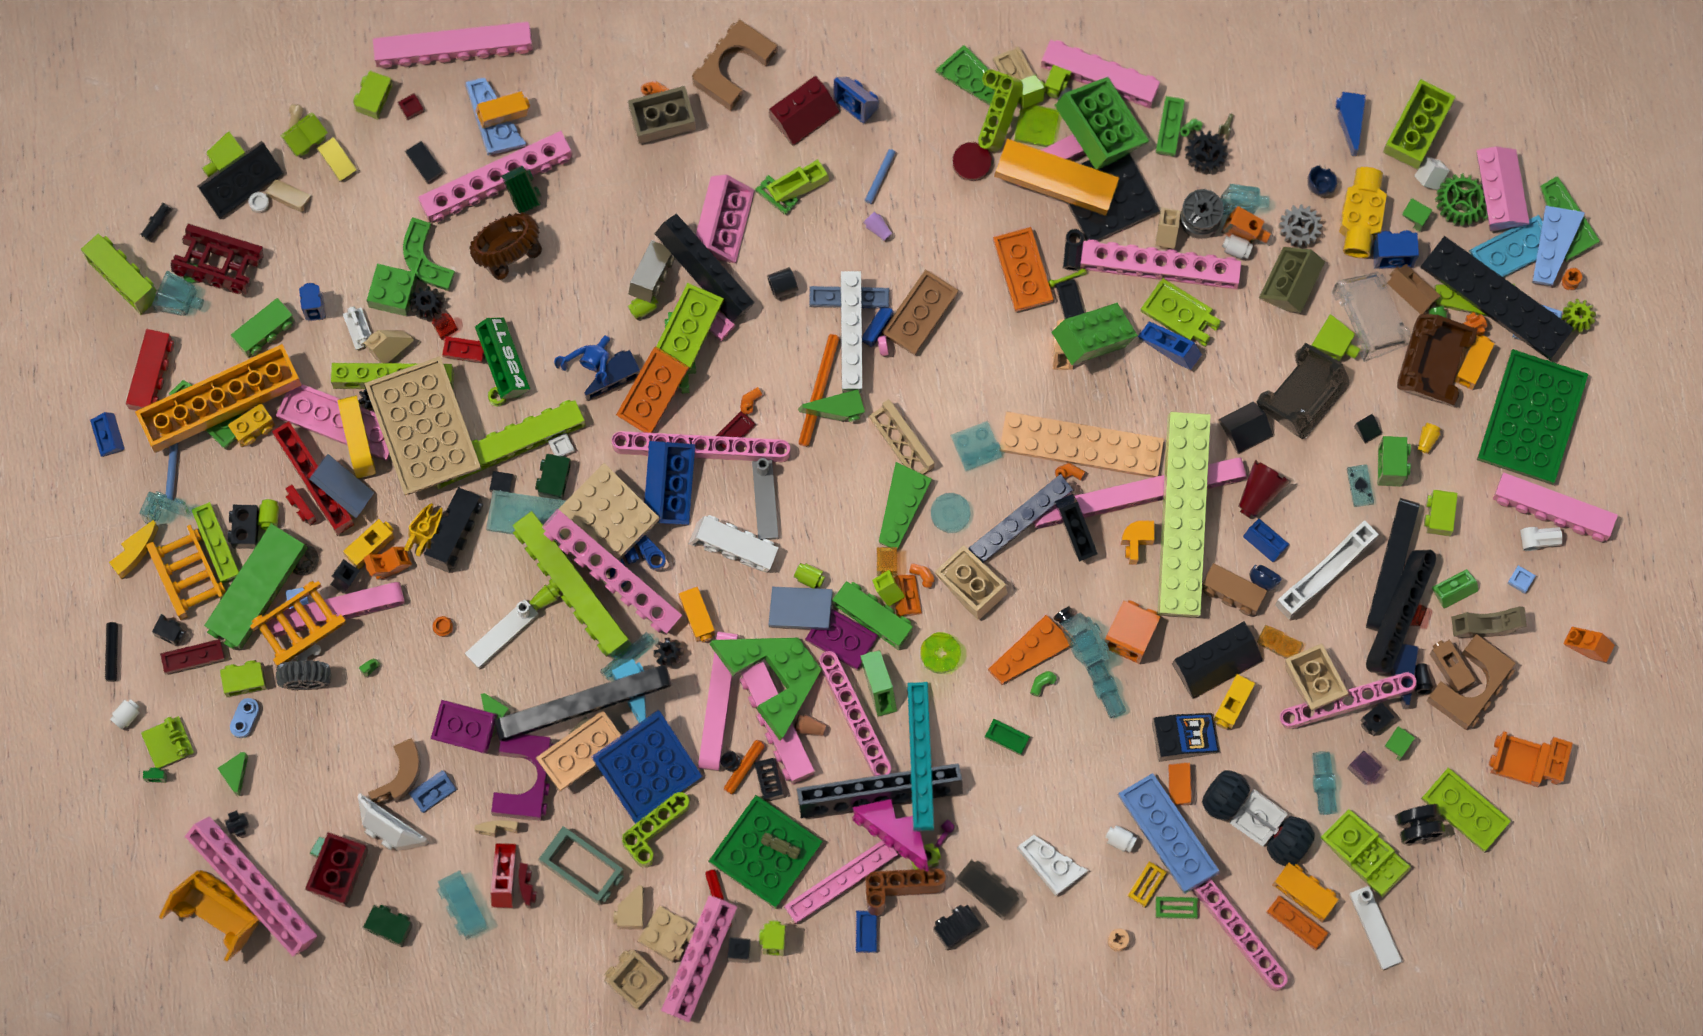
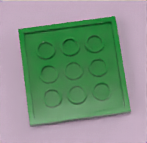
M755 795L708 860V863L776 909L823 841ZM768 833L773 835V838L777 837L789 843L792 847H798L800 849L797 859L789 857V854L785 855L772 849L770 845L762 844L761 839L763 835Z

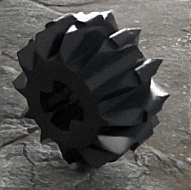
M427 286L426 291H423V288L420 287L419 294L413 292L414 298L410 299V304L413 305L411 311L416 312L417 318L423 315V319L427 320L428 316L431 315V318L434 319V313L441 314L439 308L444 307V303L441 301L443 296L438 294L436 288L431 291L430 286Z

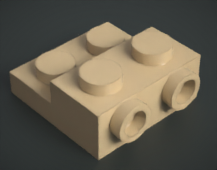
M659 906L639 937L638 942L673 963L675 959L679 960L685 951L683 946L686 941L690 942L695 926Z
M630 949L629 952L625 950L619 956L618 960L620 962L616 967L611 966L605 972L606 978L603 981L635 1009H638L664 977L638 953Z

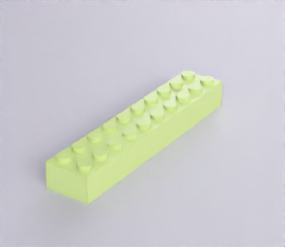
M1170 412L1167 417L1158 615L1198 618L1201 614L1211 414Z

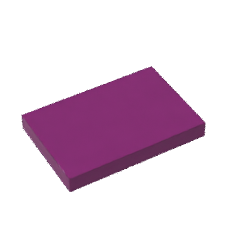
M831 608L830 630L811 629L805 641L824 652L831 651L835 653L841 662L858 671L862 664L861 655H865L870 651L878 635Z
M441 700L430 739L487 754L495 727L494 720L497 719L498 714Z

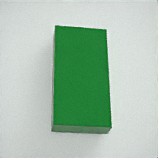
M993 719L984 738L1021 756L1030 736Z

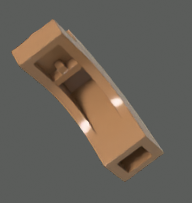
M412 738L393 746L399 759L398 774L390 783L368 792L372 802L384 803L389 800V796H393L395 802L404 798L415 786L420 772V758Z

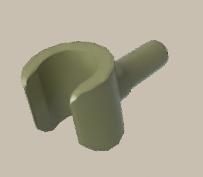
M1230 113L1226 123L1219 126L1218 137L1220 134H1225V140L1229 138L1233 114Z

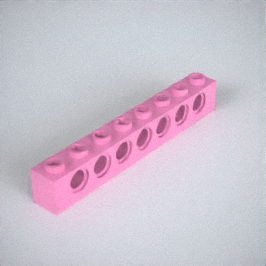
M559 131L418 196L419 203L429 223L440 222L445 216L451 213L457 214L468 205L474 206L481 199L494 197L499 191L505 189L506 186L501 175L508 173L511 168L523 166L526 170H530L534 177L537 173L548 172L552 169V166L567 163L572 158L571 149L562 131ZM548 151L555 153L551 157L545 156V153ZM531 159L537 161L534 165L527 164ZM494 176L501 177L497 182L491 180ZM476 184L483 185V188L480 190H475L473 187ZM459 192L465 193L463 198L455 197ZM444 200L448 202L443 207L438 206V203L440 201Z
M1091 239L1083 242L1080 270L1085 268L1087 271L1158 280L1164 278L1167 281L1237 290L1241 261L1233 257L1222 259L1217 258L1215 255L1198 256L1194 252L1183 254L1178 253L1176 250L1159 251L1155 247L1144 249L1139 248L1137 245L1120 246L1115 242L1104 244ZM1104 253L1107 257L1100 259L1097 257V254ZM1122 255L1126 260L1121 262L1116 257ZM1143 258L1146 263L1139 264L1136 259ZM1162 260L1166 265L1160 267L1156 264V261ZM1183 263L1185 268L1178 269L1175 264ZM1201 265L1205 270L1202 272L1197 271L1195 266ZM1222 268L1225 273L1218 274L1215 272V269Z
M559 509L542 526L545 530L543 534L551 541L556 539L561 543L559 548L567 555L570 552L576 556L575 562L582 568L585 565L591 569L590 574L599 581L602 578L607 583L605 587L613 594L617 591L622 595L620 600L628 607L631 604L637 608L635 613L643 620L646 617L653 622L651 626L659 633L663 630L667 634L682 616V614ZM563 528H568L570 531L569 536L565 539L560 538V531ZM579 541L585 543V548L581 552L575 550V545ZM598 554L600 562L597 565H592L590 562L591 557ZM608 568H615L616 574L614 577H606V570ZM624 581H630L631 587L627 591H622L621 584ZM639 594L646 595V601L643 604L636 602ZM655 607L661 608V614L658 617H653L651 613Z
M210 816L195 823L185 835L186 839L293 957L308 949L317 938L314 931Z

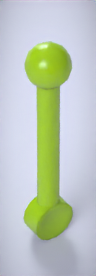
M1085 268L1079 270V272L1062 277L1060 279L1049 280V287H1054L1056 283L1066 281L1079 275L1084 276L1087 274V271Z

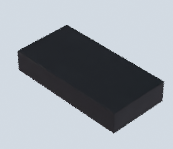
M422 141L405 151L427 184L444 174Z
M1075 279L1056 283L1055 287L1064 319L1083 314L1084 311Z

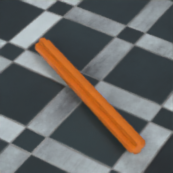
M829 334L810 402L823 398L839 342V336ZM806 414L799 438V445L809 446L817 416Z

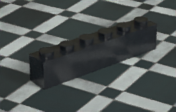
M677 213L664 221L654 233L703 290L724 298L720 310L732 323L743 316L755 303Z

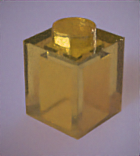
M877 547V576L888 570L891 571L893 576H897V547Z

